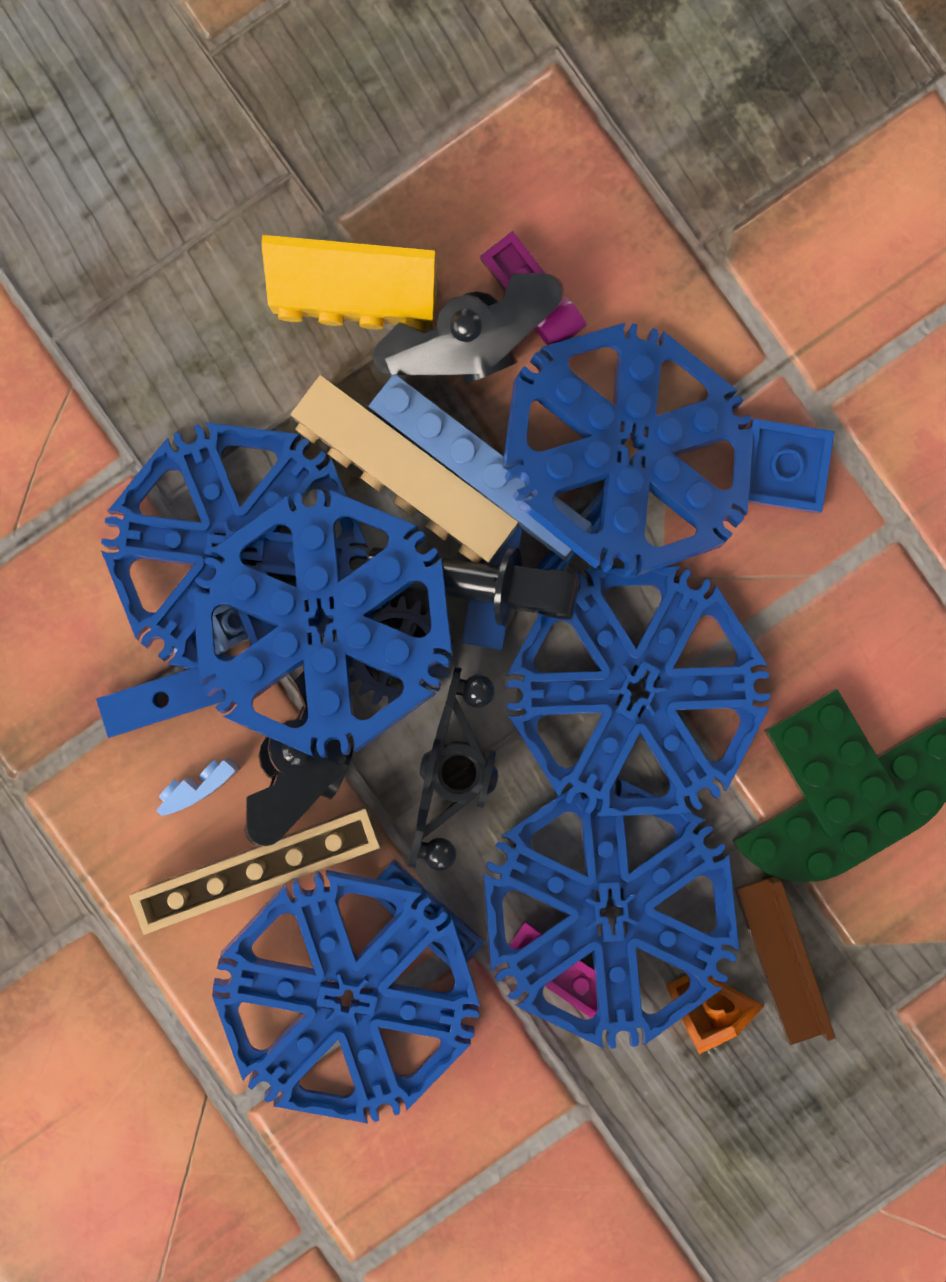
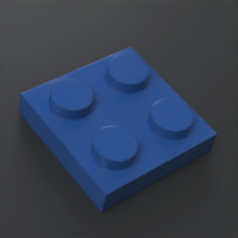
M753 419L750 424L754 436L748 503L821 513L835 431Z

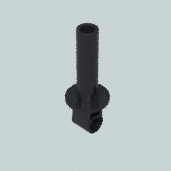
M373 547L367 561L385 548ZM510 547L506 551L500 566L438 557L434 563L425 566L429 567L436 564L442 558L446 596L494 603L495 620L500 626H508L516 610L538 613L556 619H573L581 577L561 570H541L523 567L522 554L519 548ZM417 581L407 588L408 590L428 593L427 587Z

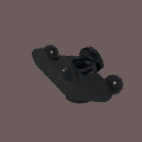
M513 274L504 297L500 302L490 294L479 291L455 297L447 302L440 311L437 328L425 333L403 322H399L375 347L373 355L375 364L380 371L389 375L462 374L466 384L489 376L518 363L513 350L559 305L564 293L563 284L557 277L551 274Z
M459 667L454 668L432 750L423 755L420 763L419 773L424 780L408 864V866L416 868L418 858L424 859L426 864L436 871L449 869L454 864L456 849L450 840L435 838L428 843L422 842V840L472 801L478 794L476 807L483 808L486 796L495 790L498 782V770L494 765L496 751L489 750L486 762L484 754L456 698V695L463 696L464 701L468 705L481 708L487 706L492 701L495 688L491 680L483 675H473L467 680L461 679L462 668ZM454 710L468 742L454 741L445 745L452 711ZM463 755L470 758L475 764L476 778L468 788L454 789L444 782L442 767L444 762L450 757ZM435 789L441 797L453 803L426 824Z
M304 671L294 680V685L303 705L295 720L283 723L291 728L303 726L308 719ZM266 737L260 745L258 758L261 769L271 781L268 788L246 797V824L244 830L249 842L263 847L275 844L320 796L331 800L345 777L352 758L353 747H351L349 755H343L340 741L331 740L326 748L327 757L322 758L317 751V740L315 739L313 744L314 758Z

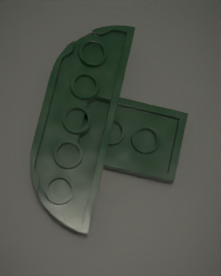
M838 689L827 692L764 729L803 799L732 841L752 864L774 877L787 881L818 882L836 877L852 869L927 824L946 802V718L936 720L876 755Z

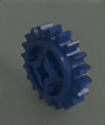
M405 596L400 597L397 607H392V603L389 601L383 605L381 611L376 610L369 617L379 623L392 619H404L398 631L414 637L417 626L421 627L426 635L431 630L430 611L425 615H421L422 601L420 600L411 609H407ZM435 651V654L444 655L449 661L454 660V656L448 653ZM351 658L348 659V667H355V672L349 676L350 682L363 681V685L358 692L360 696L373 690V704L377 705L383 696L388 697V704H390L402 694L404 686H391L395 677L381 671L378 679H376L367 665ZM439 664L433 665L429 671V675L434 678L436 675L441 677H449L450 675ZM425 682L421 684L424 688L428 686ZM428 686V687H430L431 689H433V690H435V691H438V692H439V690L441 689V688H433V687H431V686Z

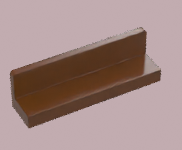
M770 875L735 887L740 907L787 1042L793 1045L822 1035L827 1041L835 1039L832 1025L781 880Z

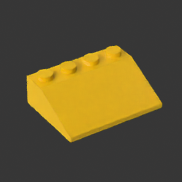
M262 235L261 244L268 306L273 314H278V319L288 322H302L303 317L319 318V323L330 326L343 325V320L358 321L360 327L374 330L383 329L384 324L397 325L399 322H403L423 332L425 328H434L438 286L435 250Z

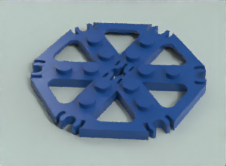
M625 323L541 347L539 352H536L530 360V363L538 369L539 373H533L523 366L513 382L503 469L512 466L504 476L506 481L518 478L525 483V487L517 489L513 495L514 500L522 501L518 507L596 569L601 564L602 571L608 572L613 566V558H618L624 563L623 573L625 576H629L634 571L636 564V576L720 548L732 536L733 533L725 528L723 521L729 522L736 528L748 513L754 433L752 432V427L742 430L752 420L751 416L747 415L740 418L735 416L732 409L737 408L743 402L741 396H734L738 391L666 332L663 331L659 337L658 330L652 328L647 335V341H644L637 336V324L632 323L624 336ZM603 347H610L617 352L613 404L571 371L569 367V359L571 357ZM665 361L677 363L705 386L708 392L707 399L656 416L661 364ZM538 401L584 439L542 452L531 449L526 440L531 403ZM631 435L633 447L639 450L635 452L629 461L630 454H628V448L622 445L625 444ZM724 440L730 442L734 448L731 488L728 490L716 488L681 460L678 455ZM605 479L599 533H587L555 507L553 503L554 495ZM649 491L696 528V533L691 537L662 547H655L649 544L645 538ZM602 553L604 556L600 563V554Z
M205 422L211 436L210 439H207L204 430L197 424L194 426L197 434V439L194 443H184L179 432L174 434V441L179 450L174 452L167 437L108 509L110 515L119 514L124 517L122 520L112 516L105 518V524L109 527L119 528L120 533L115 539H102L101 544L109 550L119 549V551L111 553L101 551L135 638L139 641L141 635L151 628L142 637L141 644L148 649L153 641L157 639L164 640V648L158 655L163 661L168 660L173 655L174 649H177L174 658L168 662L169 665L198 669L197 649L193 643L196 631L192 588L199 593L209 594L208 591L203 590L195 582V579L199 577L208 581L215 577L216 569L207 566L204 563L205 558L222 559L219 561L221 564L225 561L223 558L211 554L210 551L215 548L214 546L221 544L287 495L292 499V511L296 509L294 497L299 492H301L303 498L313 489L324 490L330 500L329 490L347 497L332 459H330L327 466L318 471L326 463L327 455L324 451H321L315 459H306L304 453L310 447V441L306 438L297 444L295 451L292 450L295 443L301 439L300 434ZM231 446L272 451L276 454L278 461L240 507L222 463V453ZM176 470L182 473L202 523L145 516L140 511V505L166 472ZM350 517L339 519L342 530L340 536L336 539L340 581L354 572L350 568L352 560L357 558L367 559L368 556L367 551L362 548L350 549L351 546L360 545L368 548L358 521ZM282 525L273 527L258 538L259 540H255L246 547L250 551L241 554L243 564L245 562L256 563V566L245 565L266 575L296 579L292 534L277 533ZM147 559L193 565L157 612H148L143 608L130 575L131 565L135 561ZM331 598L332 609H334V599ZM237 610L249 638L250 646L276 628L272 624ZM322 610L318 615V620L313 621L311 626H316L323 638L324 632H326V625L333 623V619L327 618ZM312 636L309 637V645H312ZM216 654L217 658L222 661H230L236 657Z
M317 490L318 500L312 507L304 506V498L301 492L296 493L294 504L297 510L292 511V499L287 495L210 551L213 556L221 557L225 561L221 564L214 558H205L204 560L207 566L216 569L215 577L208 581L196 577L195 582L203 590L208 591L209 594L199 593L192 588L199 682L204 686L209 680L217 677V680L209 682L203 691L209 697L219 690H224L226 693L225 700L215 708L221 714L233 709L231 713L223 717L314 758L313 744L315 739L317 740V751L322 758L327 757V744L334 739L340 741L342 754L349 755L351 746L347 737L351 735L355 742L354 751L357 753L436 695L435 691L422 687L421 684L423 682L433 688H440L442 684L439 679L429 675L430 668L436 664L449 668L451 664L444 655L435 654V651L447 652L453 656L442 558L436 564L425 567L437 560L439 556L438 551L433 548L426 554H419L416 551L417 546L423 543L426 537L422 531L416 532L419 530L416 525L329 490L331 495L329 507H327V498L322 490ZM343 517H350L384 531L389 538L387 547L340 581L335 533L336 522ZM284 525L290 528L292 532L297 588L245 566L241 561L242 551L275 526ZM416 532L410 537L409 541L406 540L412 533ZM416 581L423 583L428 589L431 630L425 637L415 638L367 618ZM331 598L334 599V609H332ZM306 601L309 602V612H306ZM319 602H321L322 609L327 618L333 619V623L326 625V632H324L325 643H323V638L318 628L311 626V621L318 620V613H320ZM227 605L276 626L274 630L234 659L222 661L216 656L213 613L217 607ZM335 633H337V641H336V642H335ZM310 636H312V645H309ZM347 657L401 679L404 685L402 694L367 720L356 719L352 711ZM304 663L308 708L306 723L299 728H291L257 713L253 707L254 699Z
M680 566L662 567L636 576L637 568L629 576L624 575V568H613L608 572H604L602 569H585L584 572L589 576L592 586L589 587L585 577L577 573L576 575L580 576L581 579L573 619H556L539 614L506 675L514 674L524 677L523 681L516 679L506 682V688H518L522 692L521 701L518 703H507V709L510 711L524 709L525 714L521 716L508 715L510 721L558 797L561 796V792L567 783H570L573 787L567 791L565 802L570 804L574 796L579 792L587 795L588 803L584 809V812L590 814L595 809L597 799H601V806L595 817L692 813L686 806L684 796H688V801L696 810L701 809L703 806L697 798L698 791L701 788H707L714 798L720 797V789L712 782L714 778L721 784L723 791H727L770 707L762 708L752 705L753 701L765 702L771 699L770 694H758L754 690V682L757 679L769 678V673L766 671L752 673L750 669L754 666L766 667L768 666L717 585L713 587L712 594L707 600L703 595L710 587L708 579L701 583L698 590H692L688 587L687 579L691 574L689 569L680 574L677 583H674V577ZM649 585L657 588L660 592L661 601L636 648L604 599L606 591L611 587ZM702 616H710L717 621L736 651V660L730 667L673 669L699 618ZM557 621L569 623L599 671L539 672L534 665V658L552 624ZM634 666H637L638 668L632 676L630 673ZM646 671L649 672L644 681V690L649 693L646 699L639 698L632 704L629 711L626 710L631 701V691L626 689L629 683L635 685L644 677ZM657 677L660 678V679L658 680L656 686L653 687V684H654L656 678H657ZM621 694L623 696L617 706L615 705V702L618 696ZM643 706L644 709H643V711H642L640 717H638L637 715H638V713H639L641 707ZM732 709L738 714L740 719L739 726L722 759L717 762L707 761L676 710ZM602 713L576 764L569 768L558 765L537 732L539 719L545 715ZM639 734L669 780V791L662 797L623 799L614 793L613 784Z
M621 779L617 780L619 785L618 797L656 798V796ZM614 782V784H613L614 793H615V791H616L615 782ZM566 791L560 797H557L501 836L515 844V847L512 849L510 845L504 842L496 843L495 848L503 851L506 855L504 865L498 866L492 862H487L485 866L490 872L501 874L500 879H495L483 873L491 971L497 965L507 962L508 968L498 971L494 978L497 982L503 980L506 976H513L516 979V988L507 994L509 1000L517 999L524 991L528 993L515 1006L601 1048H604L602 1044L604 1030H607L605 1038L610 1049L616 1048L615 1037L620 1031H626L629 1035L630 1046L637 1047L639 1034L636 1029L639 1027L643 1036L642 1044L645 1045L723 989L710 983L707 979L709 976L719 982H727L728 980L727 976L718 972L716 964L721 958L730 962H735L737 959L732 952L722 950V944L730 946L735 951H739L729 854H726L721 860L713 862L712 857L723 853L726 847L724 844H719L713 849H708L704 845V837L713 831L711 826L701 828L696 834L693 833V829L699 823L706 820L692 813L651 814L671 824L675 830V838L671 844L629 872L624 816L595 817L600 809L601 799H597L595 809L590 814L584 812L585 806L588 803L587 795L584 793L586 799H582L579 792L569 804L565 802ZM565 812L575 813L581 821L586 876L533 851L530 844L533 834ZM705 876L713 885L716 926L713 931L704 934L653 908L696 877ZM620 888H622V898H623L622 901H621ZM608 889L610 890V900L613 901L614 907H621L622 911L621 915L616 916L614 919V935H612L611 924H609L608 918L600 916V909L605 908L607 900H609ZM517 890L568 916L525 947L514 949L507 944L505 939L503 897L507 892ZM594 890H597L598 902H595ZM623 921H625L626 934H624ZM598 923L601 926V936H598ZM636 948L687 973L690 980L689 987L683 994L654 1014H648L641 1008ZM593 951L597 1012L590 1019H581L548 1003L543 996V989L547 983Z
M326 870L330 887H324L323 875L317 871L314 872V882L316 884L314 889H303L299 879L295 878L293 879L292 888L295 896L293 898L288 891L286 882L221 951L217 969L228 971L231 977L229 979H214L212 998L242 1080L244 1081L247 1075L251 1073L248 1087L251 1090L262 1081L271 1085L264 1095V1100L267 1103L274 1100L273 1107L368 1123V1116L364 1111V1107H369L371 1119L377 1122L379 1121V1105L389 1104L393 1108L394 1115H399L400 1101L398 1097L400 1096L405 1103L407 1111L471 1045L470 1038H474L475 1034L474 1026L465 1025L461 1021L467 1016L479 1018L478 1006H480V1002L452 915L445 921L447 909L444 906L435 914H428L424 911L425 907L431 902V895L429 893L422 894V889L418 887ZM354 893L391 901L396 906V914L356 956L339 908V900L345 894ZM418 896H420V897L417 899L416 904H413L414 900H415ZM285 913L296 916L313 968L261 959L253 953L252 945L278 916ZM431 942H438L443 945L455 979L451 990L436 992L393 983ZM345 990H352L353 998L358 999V1001L351 1000L349 1006L341 1005V998L336 997V995L343 996ZM242 1002L300 1012L302 1014L269 1048L259 1050L254 1048L249 1041L239 1013V1006ZM380 1027L439 1038L440 1045L413 1074L402 1076L394 1070ZM339 1040L355 1086L353 1092L346 1096H340L303 1088L299 1080Z

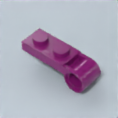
M513 231L480 256V260L505 292L513 274L545 273ZM564 296L559 305L535 328V331L546 345L571 339L584 329L587 324L576 306Z

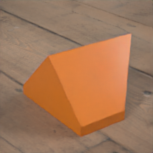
M685 975L665 985L672 1001L688 989L690 984L689 977ZM709 976L707 979L710 983L723 989L685 1015L681 1020L696 1050L701 1054L738 1036L761 1011L764 1005L723 982L713 980Z

